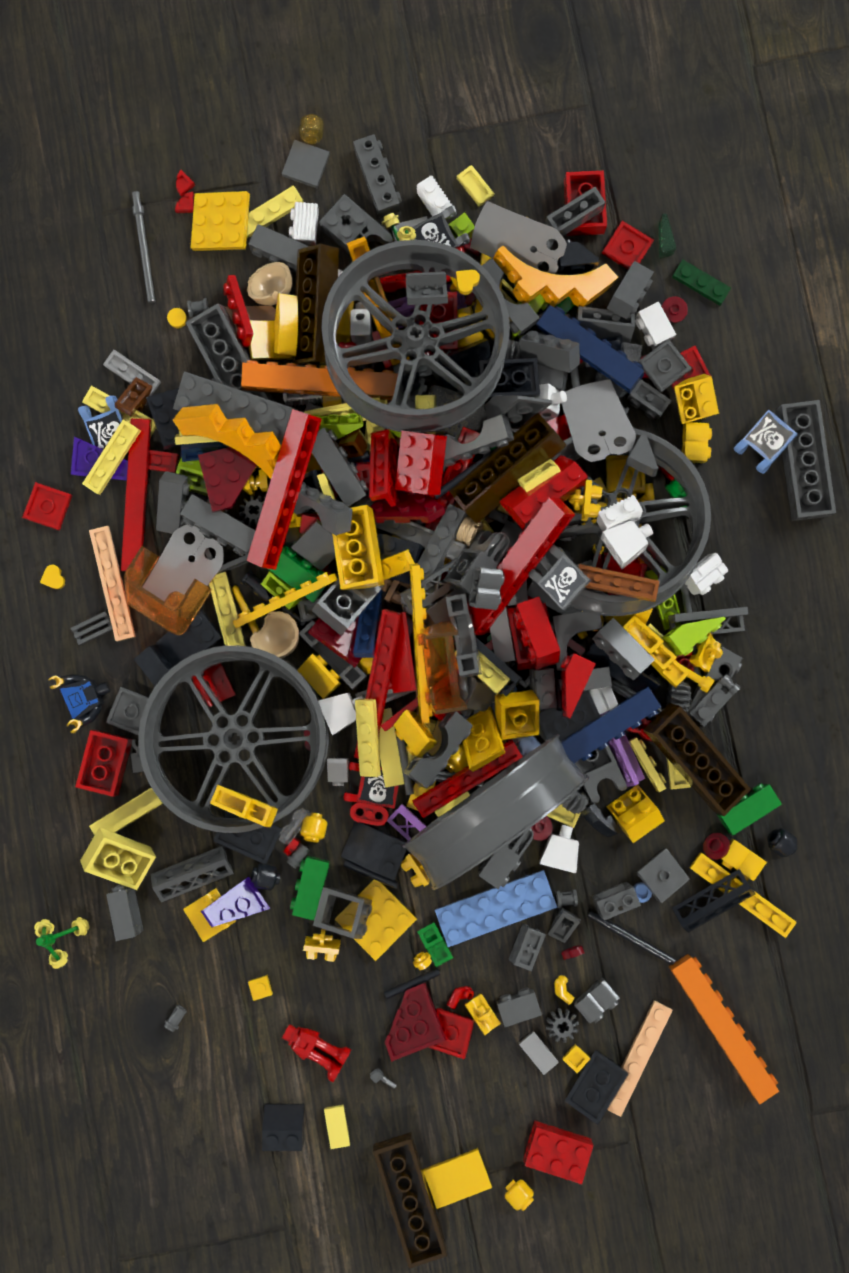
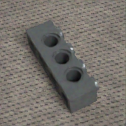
M720 647L723 651L721 658H715L710 671L704 672L703 676H709L717 683L723 676L719 673V667L723 665L727 669L726 674L730 677L729 680L733 682L731 678L734 673L737 674L742 666V663H740L742 657L724 647ZM698 685L691 696L687 714L707 694L700 690L701 687ZM723 685L721 688V690L724 692L725 689L728 690V688L725 685ZM688 714V716H689L693 721L697 722L693 717H691V716Z

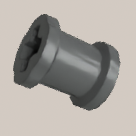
M203 298L202 301H187L190 317L199 315L209 309L207 298Z
M575 889L570 892L556 891L557 907L561 908L562 906L569 905L577 907V891Z

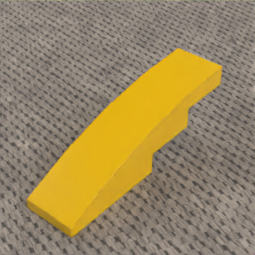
M634 615L623 626L655 659L651 665L673 687L676 688L690 674L675 660L677 657L663 645L664 641L638 617Z

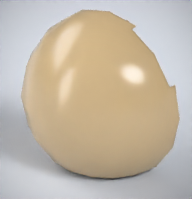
M274 262L259 268L249 277L247 292L248 296L258 304L276 305L278 293L289 295L293 283L289 267L284 263Z
M281 611L270 612L264 618L265 622L261 630L254 632L250 641L253 648L264 650L282 659L291 654L297 647L299 630L296 621L289 614Z

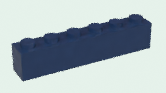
M550 305L537 322V328L546 335H553L560 339H570L573 342L579 343L580 359L630 394L644 376L643 366L636 361L631 362L628 360V356L621 350L616 351L611 348L612 345L607 340L598 339L596 333L591 329L581 327V323L574 317L568 318L560 307L556 306L554 308Z
M645 687L561 741L568 758L574 764L580 759L585 761L593 755L592 751L597 748L600 751L607 747L609 740L613 738L617 740L626 734L624 731L629 727L634 729L641 725V720L646 716L649 719L658 714L657 709L661 705L649 687Z

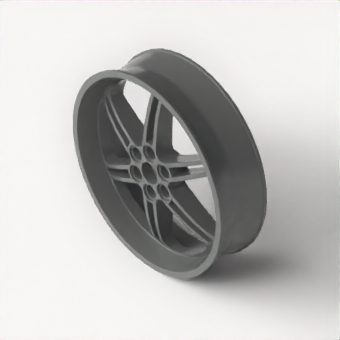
M403 240L376 247L353 261L340 274L328 294L322 316V337L328 373L343 400L356 413L371 423L398 432L402 430L427 433L451 427L474 414L488 400L502 374L510 328L506 302L501 290L488 271L472 257L456 248L427 240ZM403 269L419 270L422 273L446 272V275L455 279L456 271L475 270L480 275V281L477 286L473 287L472 292L480 302L482 311L435 324L430 321L433 304H428L426 312L420 311L421 305H415L413 314L410 317H404L370 288L368 282L380 275ZM362 292H365L393 320L390 321ZM356 300L360 301L392 334L389 337L350 348H341L336 343L337 330L342 315L349 304ZM417 321H422V322H424V324H423V325H417L416 322H417ZM403 326L406 329L398 330L397 327ZM491 329L495 335L493 352L487 367L476 378L467 374L439 348L442 345L465 338L479 331ZM437 334L438 337L432 338L430 335ZM400 344L401 347L394 348L392 347V345ZM431 351L434 355L428 356L425 353ZM412 356L415 360L409 361L406 358ZM390 359L400 360L401 364L391 402L383 404L363 392L348 372L350 366L376 363ZM440 361L444 366H446L451 372H453L457 377H459L461 380H463V381H464L465 383H467L469 386H467V385H465L463 382H461L458 378H456L453 374H451L448 370H446V369H445L443 366H441L438 362ZM422 365L428 366L464 394L462 398L440 407L414 409L407 406L417 369ZM404 371L411 372L402 404L397 406L396 403Z
M635 428L633 429L636 433V439L632 450L641 434L646 433L657 465L674 477L686 493V497L638 502L643 512L640 517L641 519L635 521V524L640 528L639 524L686 515L690 519L692 527L690 546L683 563L675 567L667 561L661 551L647 537L648 546L646 549L667 572L665 573L646 551L639 555L643 562L658 576V581H660L656 601L651 602L623 595H608L603 591L584 588L570 606L596 615H633L652 609L668 600L691 576L697 561L704 551L710 532L711 507L705 484L693 463L677 447L665 439ZM603 430L599 431V435L604 437L606 432ZM572 437L564 440L567 446L555 455L552 460L554 461L560 455L573 461L581 458L575 450ZM617 437L614 440L615 446H624L626 439L624 437ZM596 444L590 445L588 452L590 454L600 452V447ZM632 450L626 452V453L628 454V458H629V456H630ZM628 458L616 490L613 493H606L602 489L601 499H591V504H597L598 502L606 503L607 506L601 507V511L603 509L606 510V507L609 508L610 505L617 504L618 498L627 499L631 497L639 470L635 469L630 488H622L629 468L627 465ZM676 506H687V507L665 509V510H659V511H654V512H648V513H646V511H649V510L669 508V507H676ZM582 514L575 515L566 527L585 523V525L564 529L557 539L590 533L598 535L599 543L591 566L596 567L601 547H606L601 540L602 530L599 525L591 522V520L597 519V517H589L587 521H581ZM608 551L602 569H607L612 556L610 551ZM545 555L534 570L539 571L545 576L554 565Z
M235 645L213 647L195 653L180 661L161 678L144 707L139 727V753L146 778L154 793L170 811L197 827L223 833H240L263 828L264 826L242 817L222 818L213 815L210 810V802L216 787L222 784L231 765L237 762L265 797L268 805L278 808L273 823L295 810L316 786L327 758L329 731L318 702L320 699L314 688L294 667L264 650ZM243 660L258 663L260 667L259 673L237 713L234 715L228 714L204 680V671L211 666L229 661ZM266 671H269V676L251 712L245 711ZM194 676L197 677L220 712L216 715L213 714L193 681ZM281 677L297 690L310 710V724L303 727L256 728L254 726V718L273 678ZM182 682H187L210 718L213 727L209 732L164 737L160 732V724L165 706L176 687ZM245 715L248 718V723L242 727L239 725L238 719L240 716ZM221 717H226L228 720V725L225 728L219 726V719ZM254 731L259 734V740L256 743H252L249 739L250 733ZM310 731L309 736L265 740L264 734L265 732ZM235 733H237V736H240L237 744H234L235 741H231V737H234ZM212 735L219 737V743L216 746L210 743ZM203 737L204 744L161 747L160 745L162 741ZM307 741L310 744L311 753L305 775L294 793L290 796H284L279 792L255 753L256 748L267 744ZM210 749L214 752V760L195 801H190L183 797L165 776L159 762L160 754L163 752ZM245 749L250 752V758L247 761L242 760L240 756L241 752ZM224 751L230 754L228 762H223L221 759V754ZM253 762L277 796V802L273 801L248 765ZM217 766H222L223 769L205 806L201 807V801Z
M559 734L550 738L490 779L483 786L472 792L468 798L438 817L402 846L420 861L432 885V890L445 886L492 856L556 809L588 781L589 776L585 775L568 758L559 739Z

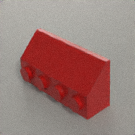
M560 455L554 460L561 470L560 472L528 492L519 486L499 501L523 531L530 524L531 518L537 515L542 508V503L549 497L558 498L565 502L571 495L575 494L576 489L581 490L586 485L588 476L575 461Z
M402 612L403 617L388 688L389 690L392 689L393 693L416 690L406 612Z

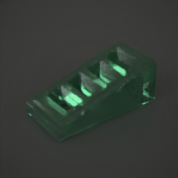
M666 213L662 214L659 220L660 259L672 256L677 248Z

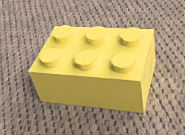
M99 827L80 861L85 872L137 890L156 856L150 846Z

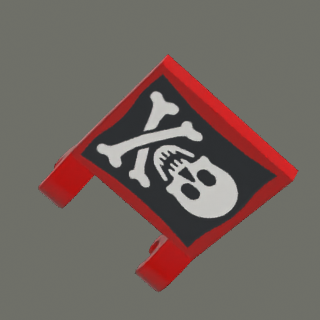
M350 762L349 769L360 771L359 763ZM380 767V776H361L358 794L346 792L343 798L345 801L361 802L395 809L398 786L385 788L382 767Z

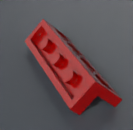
M387 429L371 433L369 498L372 501L386 499L389 505L393 507L396 506L397 500L395 483L398 442L390 430Z

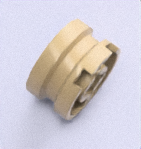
M467 516L458 529L457 541L465 542L467 546H470L476 535L483 530V522L476 524Z

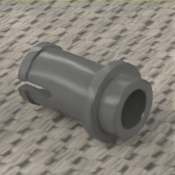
M300 843L291 857H287V863L295 869L297 866L300 867V862L310 850Z
M176 1005L169 1019L165 1020L164 1027L174 1032L175 1029L179 1028L178 1025L185 1013H187V1010L180 1005Z

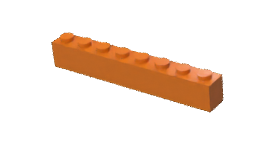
M248 360L247 363L242 362L241 390L341 397L332 383L327 366L317 368L316 365L308 364L305 367H299L294 363H286L285 366L278 365L276 362L258 364V361ZM348 368L353 381L369 397L380 396L381 400L393 399L398 374L393 373L391 370L374 372L373 369L355 371V368Z
M689 954L685 955L673 965H670V970L755 1100L762 1104L779 1092L776 1087L778 1084L772 1073L768 1075L765 1070L767 1067L761 1056L757 1058L754 1051L756 1048L750 1040L746 1041L743 1034H745V1031L741 1025L734 1023L732 1019L735 1017L728 1006L725 1008L721 1003L724 999L718 990L714 991L710 986L712 981L706 973L703 975L699 968L702 967L696 957L692 958Z

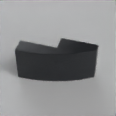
M595 803L586 806L580 812L593 828L606 837H611L621 832L611 815L604 817Z

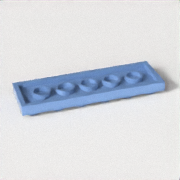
M541 870L508 882L504 887L500 886L499 889L494 887L437 908L435 913L447 946L450 947L557 908L545 872Z

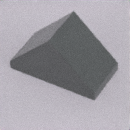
M643 433L632 450L627 465L654 477L657 474L658 466L646 433Z
M561 907L550 927L548 935L565 943L579 925L581 919L578 915Z

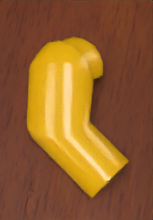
M560 975L554 982L555 994L570 1005L575 997L567 992L566 984L568 979Z

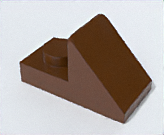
M136 377L115 402V408L132 417L137 409L140 411L144 409L147 402L146 397L150 395L152 386Z

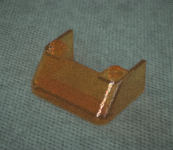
M141 546L125 571L126 602L130 607L175 635H182L188 629L212 589L194 579L185 595L174 591L168 595L165 601L161 600L141 587L160 558Z
M450 621L440 622L420 630V634H417L418 644L422 646L428 691L424 693L426 704L430 703L435 714L467 710V705L459 694L453 635L459 634Z

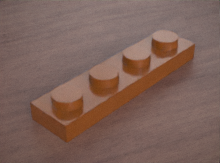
M579 564V568L591 580L585 588L651 602L656 601L660 583L658 580Z

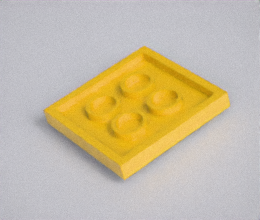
M247 191L195 193L191 249L193 251L246 249L250 194Z
M373 879L358 895L372 900V912L366 922L367 931L362 939L354 940L376 961L417 918L383 883ZM352 901L335 918L342 928L352 931L359 903Z

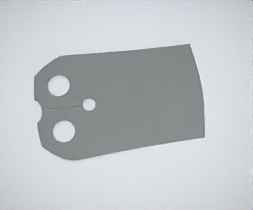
M486 201L476 221L470 248L493 258L497 250L504 246L516 258L535 269H538L539 262H547L549 265L547 273L555 274L559 268L557 261L561 256H564L567 243L557 229ZM549 239H555L558 242L556 250L548 249L546 243ZM532 246H535L537 248V252H531L530 248Z
M610 379L581 385L565 391L567 401L561 403L567 419L575 450L581 457L593 462L603 460L610 454L620 455L632 450L636 433ZM599 431H605V436H600ZM617 437H624L626 444L622 447H617L614 444V440ZM596 444L600 447V452L594 455L590 454L588 447Z
M184 525L174 531L154 569L139 592L155 608L177 622L188 615L223 564V547L213 538H206L196 526ZM188 532L193 533L195 536V542L191 545L186 544L184 541V535ZM209 547L216 551V556L212 560L207 559L204 555L205 550ZM190 555L195 557L194 562L188 560Z

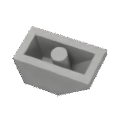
M349 758L327 759L328 782H332L333 786H344V782H348Z

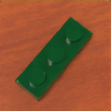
M685 260L681 261L672 276L673 279L721 306L731 287Z

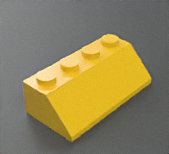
M368 505L352 507L351 531L339 535L332 534L341 590L366 589L385 585L373 508Z

